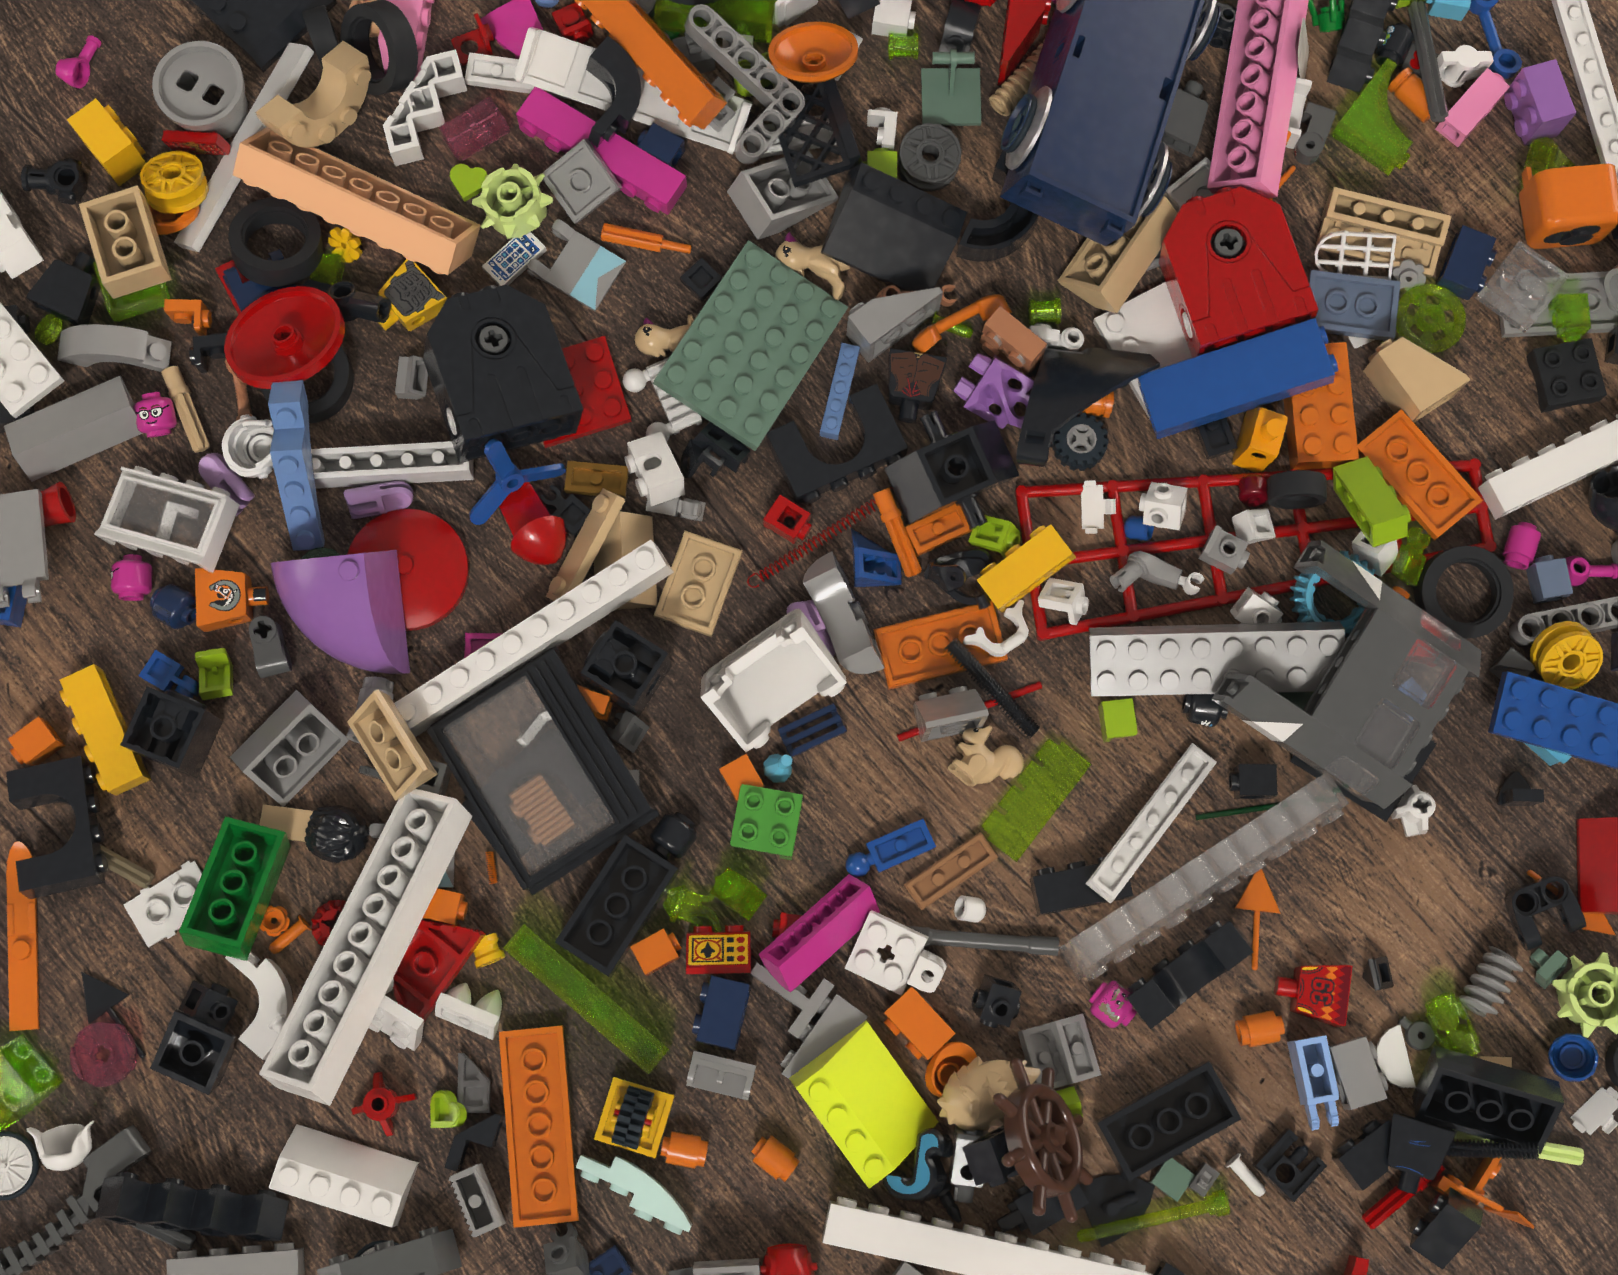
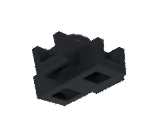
M709 422L694 439H690L681 457L682 475L685 478H692L697 468L703 462L713 469L710 473L712 477L724 466H727L736 473L739 470L740 464L747 462L751 450L744 446L742 442L712 422ZM714 452V453L717 454L721 459L718 460L717 458H715V457L712 455V453ZM688 457H690V467H689V470L687 469V460H688Z

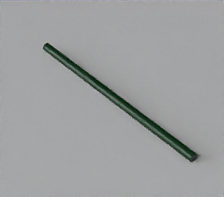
M1342 794L1195 814L1196 820L1340 800L1342 799Z

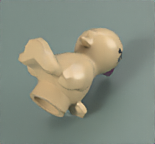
M789 232L785 236L784 242L776 250L775 258L803 277L805 274L804 269L809 268L817 276L828 280L832 286L833 298L837 301L840 300L846 291L845 284L841 279V271L849 270L850 266L822 254L823 245L812 248L805 247Z
M692 314L688 315L687 325L672 329H665L655 325L646 317L642 326L635 334V345L645 355L657 358L660 355L666 357L665 351L670 350L673 352L694 322V317Z

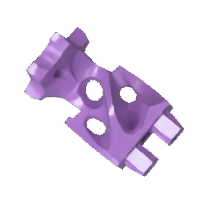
M977 352L969 367L982 376L976 385L962 376L953 391L961 399L965 400L964 407L988 422L995 420L997 426L1001 429L1007 424L1021 429L1024 416H1018L1014 412L1013 406L1016 402H1022L1027 408L1030 398L1028 392L1033 388L1034 380L996 355L991 359ZM1011 378L1017 379L1022 383V388L1017 389L1009 386L1008 380ZM993 403L999 405L1002 409L1001 413L998 415L990 412L989 406Z

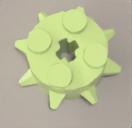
M513 164L509 170H505L503 167L486 175L481 185V195L472 199V204L482 208L487 215L480 227L485 229L492 225L496 231L506 235L507 239L521 238L523 235L538 228L547 216L546 206L553 203V197L542 193L539 188L545 175L541 173L533 177L529 171L519 167L518 164Z
M1602 952L1595 962L1586 964L1575 955L1571 956L1572 968L1563 975L1562 979L1552 981L1561 1007L1557 1013L1558 1017H1568L1576 1025H1580L1582 1036L1586 1038L1591 1035L1596 1027L1607 1026L1617 1035L1618 968L1610 966L1608 953ZM1592 990L1597 991V995L1594 996V999L1592 997Z

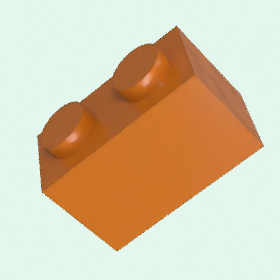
M910 987L883 1013L887 1018L883 1023L895 1036L901 1033L908 1040L905 1047L917 1060L921 1057L929 1060L956 1034L913 987Z

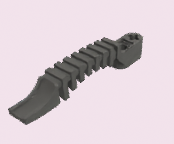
M135 1125L122 1130L84 1158L83 1163L87 1168L83 1194L78 1196L71 1195L65 1199L70 1208L67 1211L61 1209L55 1214L59 1221L46 1224L44 1226L46 1231L44 1233L37 1232L31 1236L33 1239L30 1241L23 1240L14 1247L9 1245L5 1249L3 1247L0 1248V1275L26 1274L32 1270L31 1266L45 1261L44 1256L58 1251L57 1246L72 1240L70 1235L78 1234L84 1229L83 1224L91 1223L96 1219L94 1214L97 1212L104 1178L118 1177L120 1172H127L152 1152Z

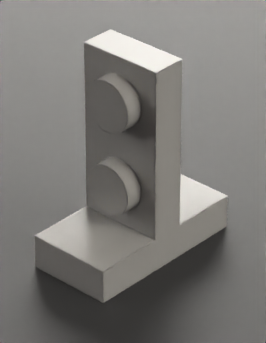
M756 963L750 973L754 978L801 1010L788 1030V1033L797 1039L834 987L832 983L824 978L809 999L805 996L807 990L801 985L797 986L791 993L774 979L765 965L762 966Z

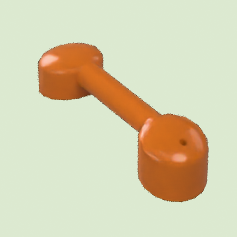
M1000 294L984 296L922 329L914 337L912 346L915 352L924 354L942 339L941 333L977 314L980 315L984 322L992 316L999 306L1010 314L1012 311L1004 296Z

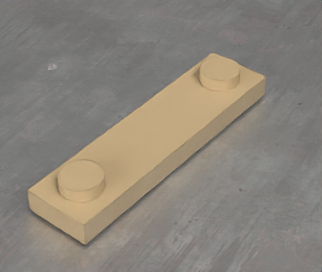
M602 488L600 494L594 499L592 509L558 574L551 581L549 591L545 597L555 601L583 582L625 502L624 498Z

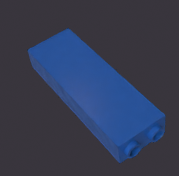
M1316 318L1148 372L1138 377V385L1156 439H1161L1334 383L1335 372H1338V365L1333 354L1328 355L1325 344H1328V337L1324 326L1318 327Z

